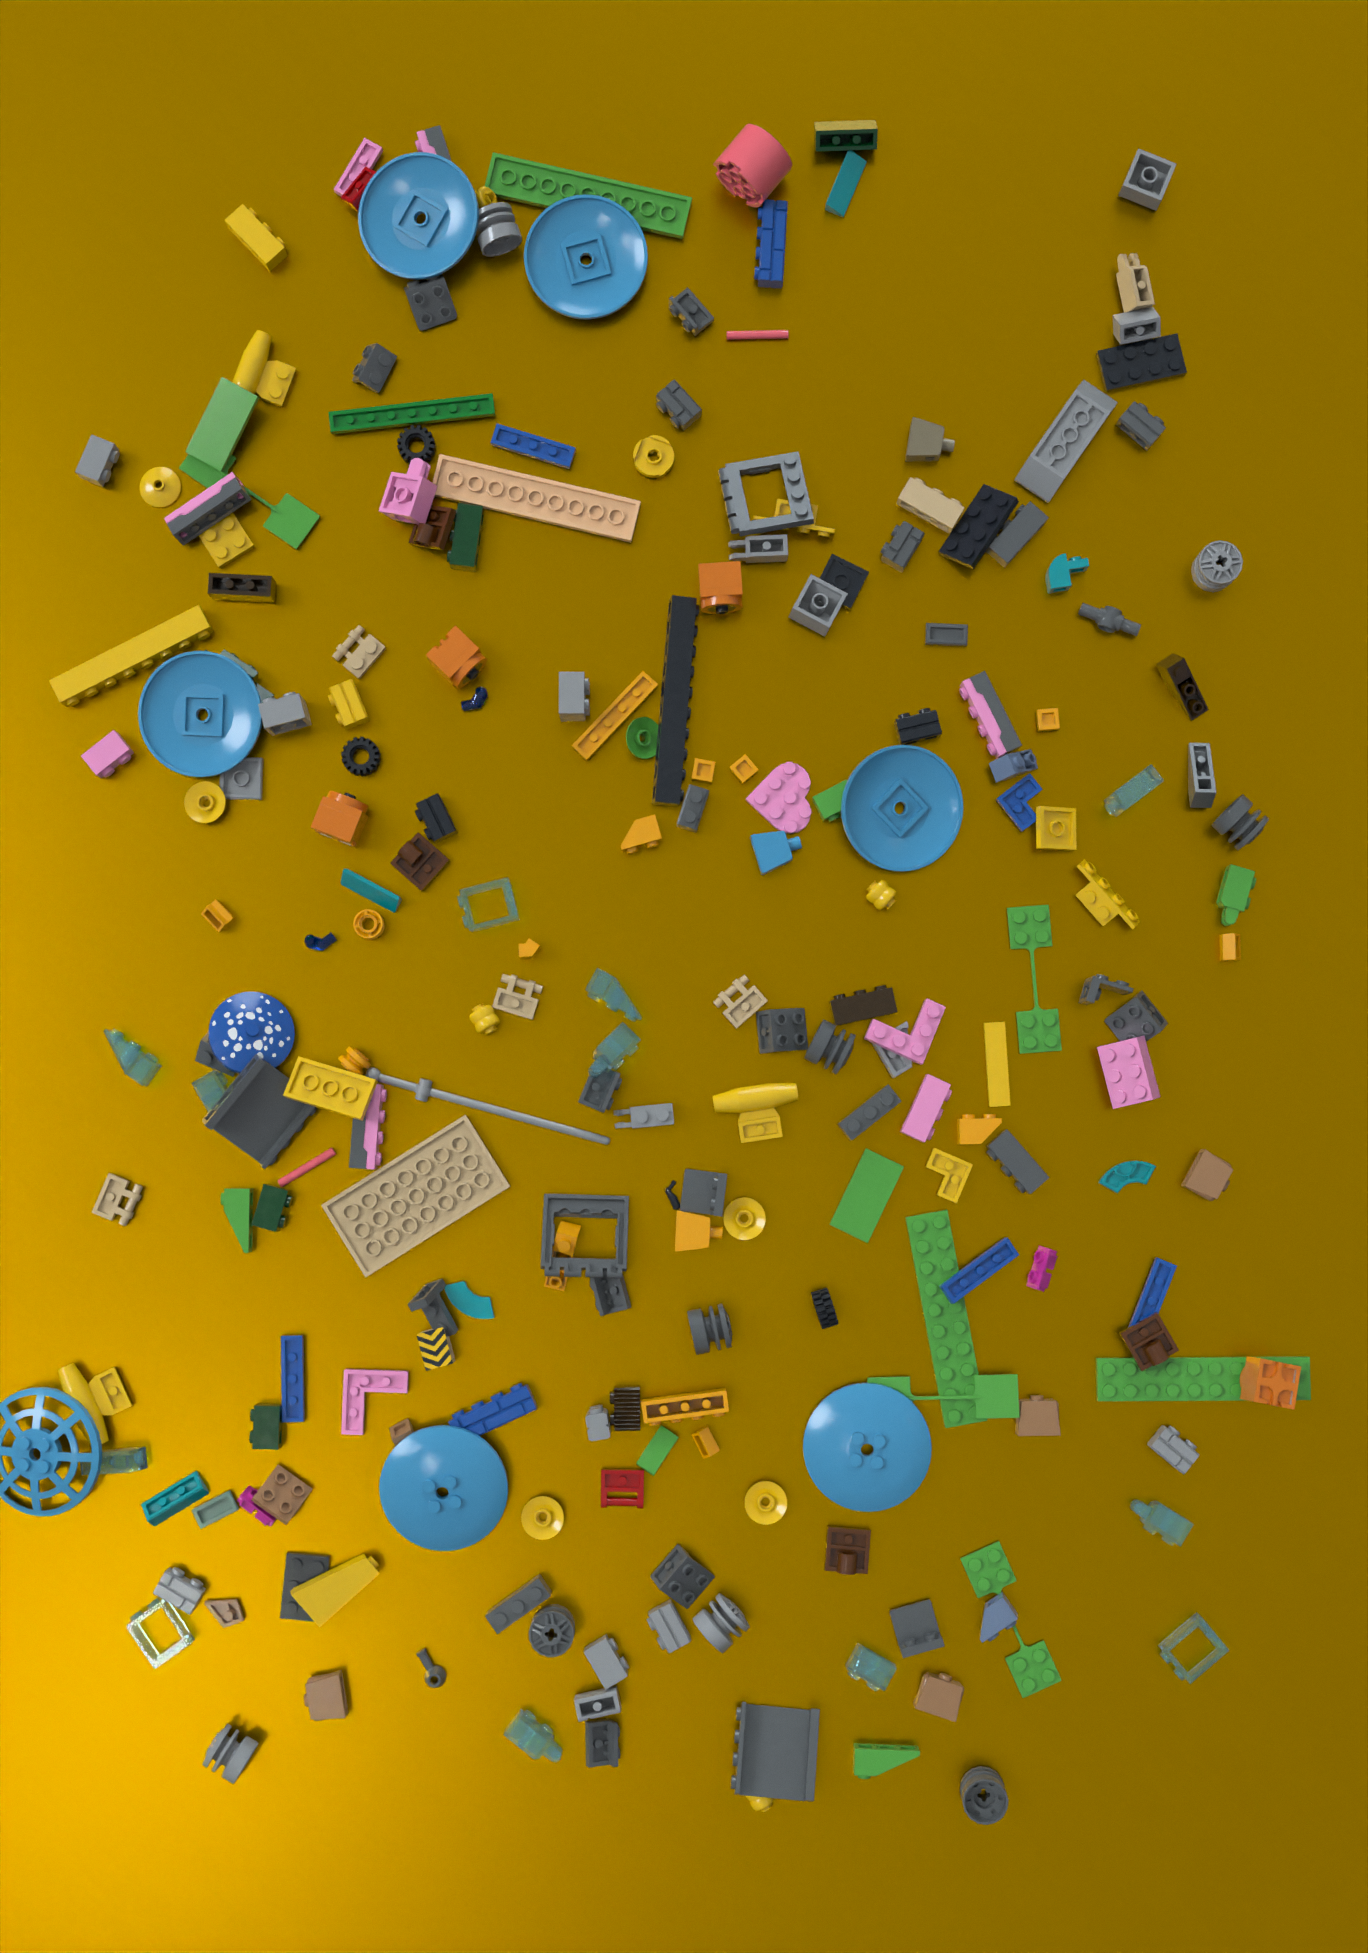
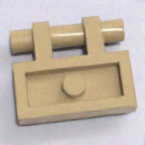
M360 625L354 631L351 630L348 633L349 637L342 645L339 644L336 647L337 651L332 655L337 661L342 656L346 657L347 660L343 666L359 680L386 650V647L371 634L365 639L361 638L360 636L365 629ZM357 642L359 644L358 648L353 653H350L348 649Z
M503 974L501 982L507 983L508 986L507 989L498 987L492 1007L533 1020L539 1000L531 996L533 992L541 994L543 986L536 984V981L519 979L517 975L511 974L509 976ZM514 987L526 989L525 995L513 992Z
M745 975L739 979L736 978L732 982L733 985L725 992L721 991L718 994L719 997L713 1001L717 1008L724 1003L728 1006L723 1015L736 1029L768 1001L755 985L749 990L744 987L750 981ZM739 991L742 996L733 1003L730 998Z
M108 1173L92 1213L111 1221L114 1220L116 1214L121 1215L119 1224L127 1226L129 1219H132L134 1215L133 1209L136 1202L140 1201L142 1196L140 1193L143 1186L135 1184L133 1190L130 1191L127 1189L130 1181ZM123 1196L129 1198L125 1209L119 1207Z

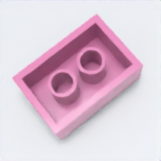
M1145 1036L1097 1047L1113 1109L1160 1097Z

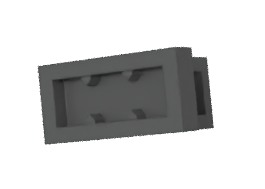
M439 1279L425 1284L408 1303L411 1312L422 1309L432 1329L443 1327L446 1337L456 1334L458 1328L439 1294L446 1286L443 1279Z

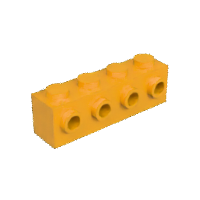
M726 1388L641 1399L644 1423H649V1426L662 1424L661 1421L670 1420V1423L682 1422L683 1418L691 1417V1420L703 1419L704 1415L711 1414L712 1417L725 1416V1412H729Z

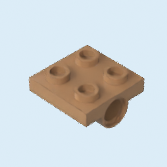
M277 1465L251 1501L287 1525L311 1493L312 1488L280 1465Z

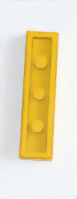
M1005 1022L983 1023L988 1106H1011Z

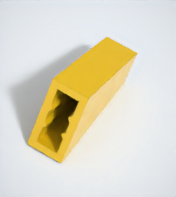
M362 1554L294 1587L290 1592L292 1597L313 1621L321 1627L380 1574L377 1569L379 1564L372 1556L367 1558L365 1554Z

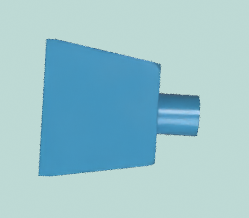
M785 831L760 833L750 836L762 876L793 860L791 851L802 848L799 836L787 839Z

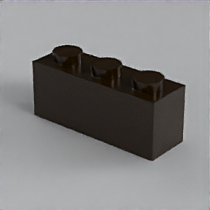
M209 573L208 594L214 600L275 603L276 581L272 576Z
M886 985L874 987V991L866 993V989L854 991V996L846 997L845 994L835 995L833 1000L829 1001L833 1023L836 1026L898 1012L892 987L887 988Z

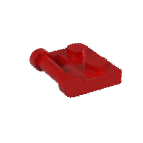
M601 1469V1508H607V1506H637V1509H644V1469ZM607 1492H637V1498L607 1497Z

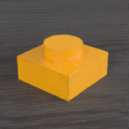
M1058 708L1036 710L1038 732L1060 729Z
M746 754L729 767L742 784L759 771Z
M695 758L691 780L712 783L716 762Z

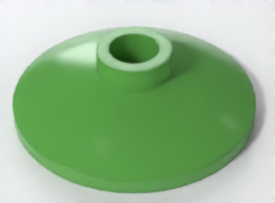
M639 717L634 719L626 731V743L629 750L634 756L641 759H648L656 755L658 724L651 718Z

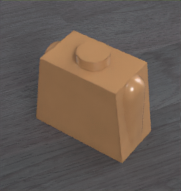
M1200 1149L1181 1186L1209 1201L1218 1199L1221 1191L1224 1192L1229 1186L1230 1181L1228 1178L1233 1169L1228 1162L1213 1155L1206 1149Z
M1030 1395L1031 1399H1019L1020 1418H1016L1015 1434L1017 1436H1061L1059 1403L1057 1400L1043 1399V1395Z
M342 1670L309 1677L305 1684L306 1694H304V1703L306 1707H309L310 1719L321 1721L346 1718L349 1711Z
M927 1671L922 1677L913 1705L915 1709L956 1722L959 1706L964 1694V1687L960 1682L952 1680V1676L940 1673V1675Z

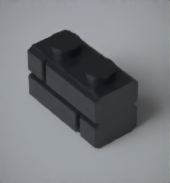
M930 708L921 709L918 711V714L910 716V713L898 715V719L894 721L899 745H909L942 735L937 711H931Z
M439 793L416 803L418 809L415 810L419 821H424L427 827L423 830L428 840L433 839L436 844L458 833Z

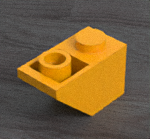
M655 814L634 820L621 844L622 852L632 854L638 852L640 847L647 846V848H653L659 845L662 837Z
M975 1114L962 1115V1119H957V1144H982L1002 1123V1118H996V1114H983V1119H975Z

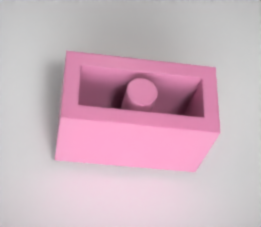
M113 730L82 754L81 757L92 771L102 779L113 774L114 768L119 764L127 763L134 752L121 735Z

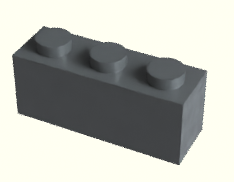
M1031 501L1026 506L1022 504L1014 513L1017 516L1012 521L1008 519L1001 528L1003 531L999 536L996 535L986 551L1004 568L1043 527L1049 518Z
M888 1084L837 1125L847 1138L852 1141L898 1105L901 1100Z
M1004 1129L986 1145L988 1148L986 1153L993 1161L998 1160L1002 1164L1000 1169L1007 1177L1012 1176L1016 1180L1014 1185L1021 1193L1031 1194L1050 1178L1008 1129Z
M539 1574L488 1610L485 1617L495 1632L499 1634L551 1596L552 1590L541 1574Z

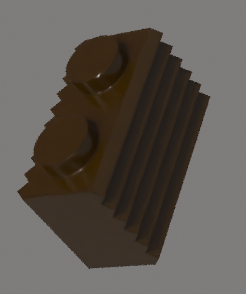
M614 1386V1391H610V1404H614V1413H610V1426H614L615 1431H640V1386Z

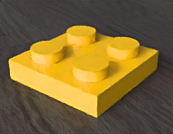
M231 513L199 535L220 569L255 548L234 513Z
M1036 807V849L1077 850L1076 808Z

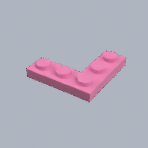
M364 138L335 186L334 192L342 196L365 167L373 169L383 152V148Z
M928 998L925 999L911 1035L876 1019H872L864 1039L922 1065L946 1007Z
M344 1369L341 1434L363 1435L365 1392L408 1393L409 1371Z

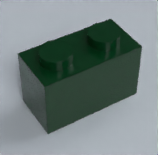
M263 1184L251 1225L274 1232L280 1231V1228L283 1229L287 1220V1216H284L286 1208H290L293 1196L290 1195L292 1190L271 1184Z
M258 1403L254 1405V1409H251L250 1412L253 1430L250 1431L249 1442L253 1443L252 1449H280L282 1447L283 1431L282 1404Z

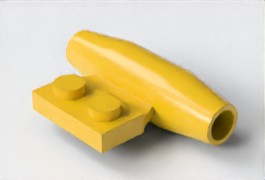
M256 330L243 352L232 382L253 394L257 393L263 401L282 408L296 368L278 360L267 361L272 337L266 332Z
M766 1083L746 1086L712 1096L715 1113H740L738 1128L741 1143L783 1137L780 1116L775 1107L799 1100L796 1083Z
M74 1363L59 1369L58 1374L63 1392L78 1400L87 1409L99 1431L101 1443L109 1441L103 1415H114L133 1406L116 1368L113 1367L94 1376L89 1384ZM80 1419L76 1423L90 1443L88 1432Z

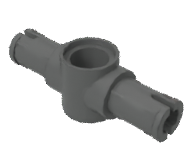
M1082 603L1078 615L1095 620L1099 629L1109 633L1121 630L1137 636L1142 625L1125 619L1122 611L1112 606H1105L1099 609Z

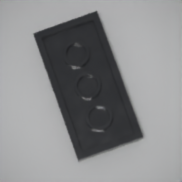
M1177 333L1096 352L1105 393L1184 376L1187 373Z
M983 484L938 551L940 555L974 570L1018 504L1017 497Z

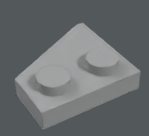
M907 1021L895 1029L908 1034L907 1028L909 1027ZM872 1043L892 1078L912 1067L911 1060Z

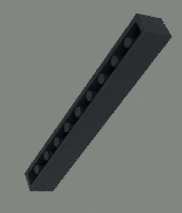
M672 595L668 603L652 792L653 805L677 807L680 802H683L684 789H681V783L685 780L686 769H683V761L687 759V748L684 747L685 740H688L689 728L686 727V723L691 715L688 699L692 698L693 687L690 686V678L693 679L694 666H691L692 658H695L696 646L693 645V639L697 637L698 625H695V617H698L700 608L699 605H696L697 598Z

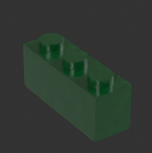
M876 120L814 122L815 151L877 149L878 128Z
M458 503L457 510L454 509L456 511L453 521L455 522L454 530L451 529L450 532L452 549L447 552V562H450L451 569L476 572L485 513L483 506Z

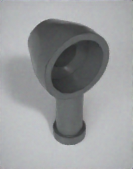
M426 1648L417 1652L416 1655L420 1658L426 1669L425 1682L431 1688H439L446 1680V1672L441 1666L433 1665L426 1653ZM436 1676L438 1681L432 1682L431 1677Z

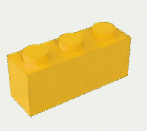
M242 204L225 219L228 229L271 271L288 256L285 250L286 244L280 237L275 238L271 234L273 232L265 222L261 223L258 220L259 216L251 207L247 209Z

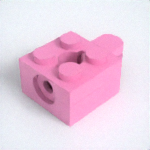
M414 458L410 462L407 474L391 472L379 512L393 520L425 524L437 489L435 484L427 480L431 468L430 465L420 458Z

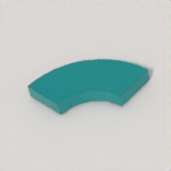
M1143 1161L1123 1162L1109 1169L1098 1183L1116 1193L1129 1183L1138 1182L1147 1185L1156 1166Z
M465 1281L448 1284L444 1287L451 1303L462 1313L478 1319L495 1318L491 1298L474 1294L468 1288Z

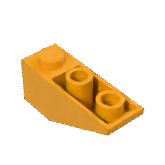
M560 1221L552 1249V1257H574L581 1225ZM560 1270V1277L546 1276L544 1286L565 1291L568 1277H564V1270Z

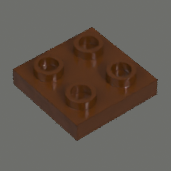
M431 505L426 523L414 524L408 543L418 547L444 550L456 511L448 507Z
M418 832L400 848L397 853L398 855L390 864L419 890L423 891L450 860Z
M1157 1312L1119 1333L1140 1371L1166 1361L1170 1355L1179 1351Z
M828 1526L824 1570L846 1575H855L856 1573L868 1574L871 1530Z

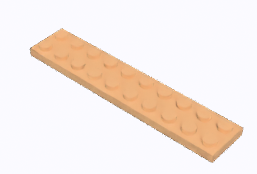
M439 454L432 482L437 486L434 497L469 505L483 506L485 509L630 543L632 542L641 505L639 500Z

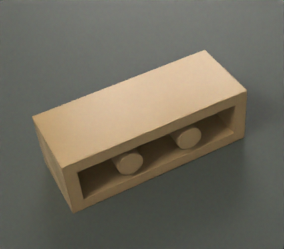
M912 477L909 478L896 503L949 534L952 532L965 508L961 506L960 501L954 498L949 499L939 489H931L926 486L923 480L919 478L913 479Z

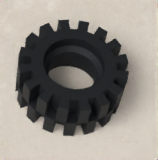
M411 425V429L406 427L404 429L405 432L399 434L400 439H397V447L403 460L408 462L409 465L414 458L430 462L432 460L431 456L435 455L434 450H436L431 432H428V429L425 427L422 428L421 425H417V428ZM413 439H421L424 442V448L421 452L414 453L410 451L409 443Z
M355 737L352 741H347L348 744L344 745V751L341 752L342 762L347 770L356 776L361 775L362 777L366 776V774H373L372 771H376L378 769L377 765H380L381 754L375 743L364 737ZM359 749H365L369 753V759L364 764L354 762L353 755Z
M823 1288L811 1292L821 1328L825 1329L838 1325L837 1315L828 1289Z

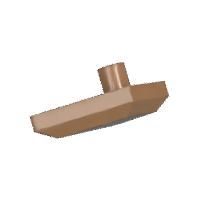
M238 1599L209 1600L204 1602L223 1628L245 1620Z

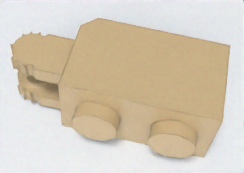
M1130 253L1128 257L1126 254H1119L1117 257L1119 272L1116 274L1124 313L1149 308L1155 304L1148 269L1145 265H1140L1137 253Z

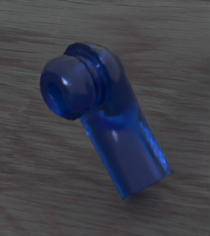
M477 687L471 700L461 701L463 712L480 709L488 698V692L485 687Z
M332 932L323 938L309 934L304 939L309 949L323 951L337 941Z

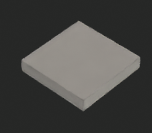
M246 757L231 770L220 774V788L224 792L226 800H262L263 758Z

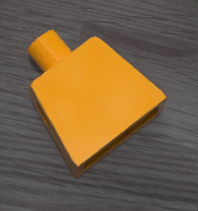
M677 1210L675 1251L709 1248L710 1239H722L723 1227L710 1226L711 1218L708 1216Z

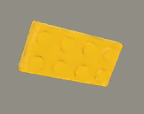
M298 1056L283 1096L363 1121L378 1081Z

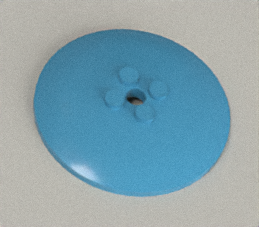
M427 152L404 154L383 165L368 182L361 197L358 212L361 239L373 260L383 269L396 276L416 280L438 276L455 266L470 248L477 231L479 219L476 193L468 177L450 160ZM425 214L426 220L424 223L418 224V215Z
M575 195L555 202L538 216L531 226L525 242L524 265L529 283L534 292L548 307L571 318L596 319L620 310L636 295L643 283L647 270V245L639 224L624 207L601 196ZM583 256H590L592 262L589 265L582 264L580 260Z
M209 651L185 652L165 661L147 680L139 701V728L149 751L167 768L192 777L215 776L237 766L249 755L255 746L262 726V718L258 706L262 702L254 681L235 661ZM202 709H206L208 712V717L204 721H201L198 717Z
M912 745L889 746L867 756L851 773L841 800L843 827L854 849L870 863L892 871L920 869L940 858L954 842L963 817L962 791L951 768L931 751ZM898 802H902L904 805V810L900 814L895 811V805Z
M856 1383L832 1392L815 1408L808 1420L804 1433L803 1454L811 1479L826 1497L836 1504L851 1510L874 1512L886 1510L902 1503L920 1486L927 1474L931 1460V1437L922 1413L904 1394L882 1384ZM864 1444H870L874 1450L871 1454L865 1455L862 1453L861 1447Z
M437 1425L411 1433L393 1448L381 1472L379 1494L387 1519L404 1538L423 1548L437 1551H452L477 1543L494 1529L502 1517L506 1506L508 1479L501 1458L486 1440L464 1428ZM444 1487L448 1490L449 1494L447 1496H440L437 1493V1489Z

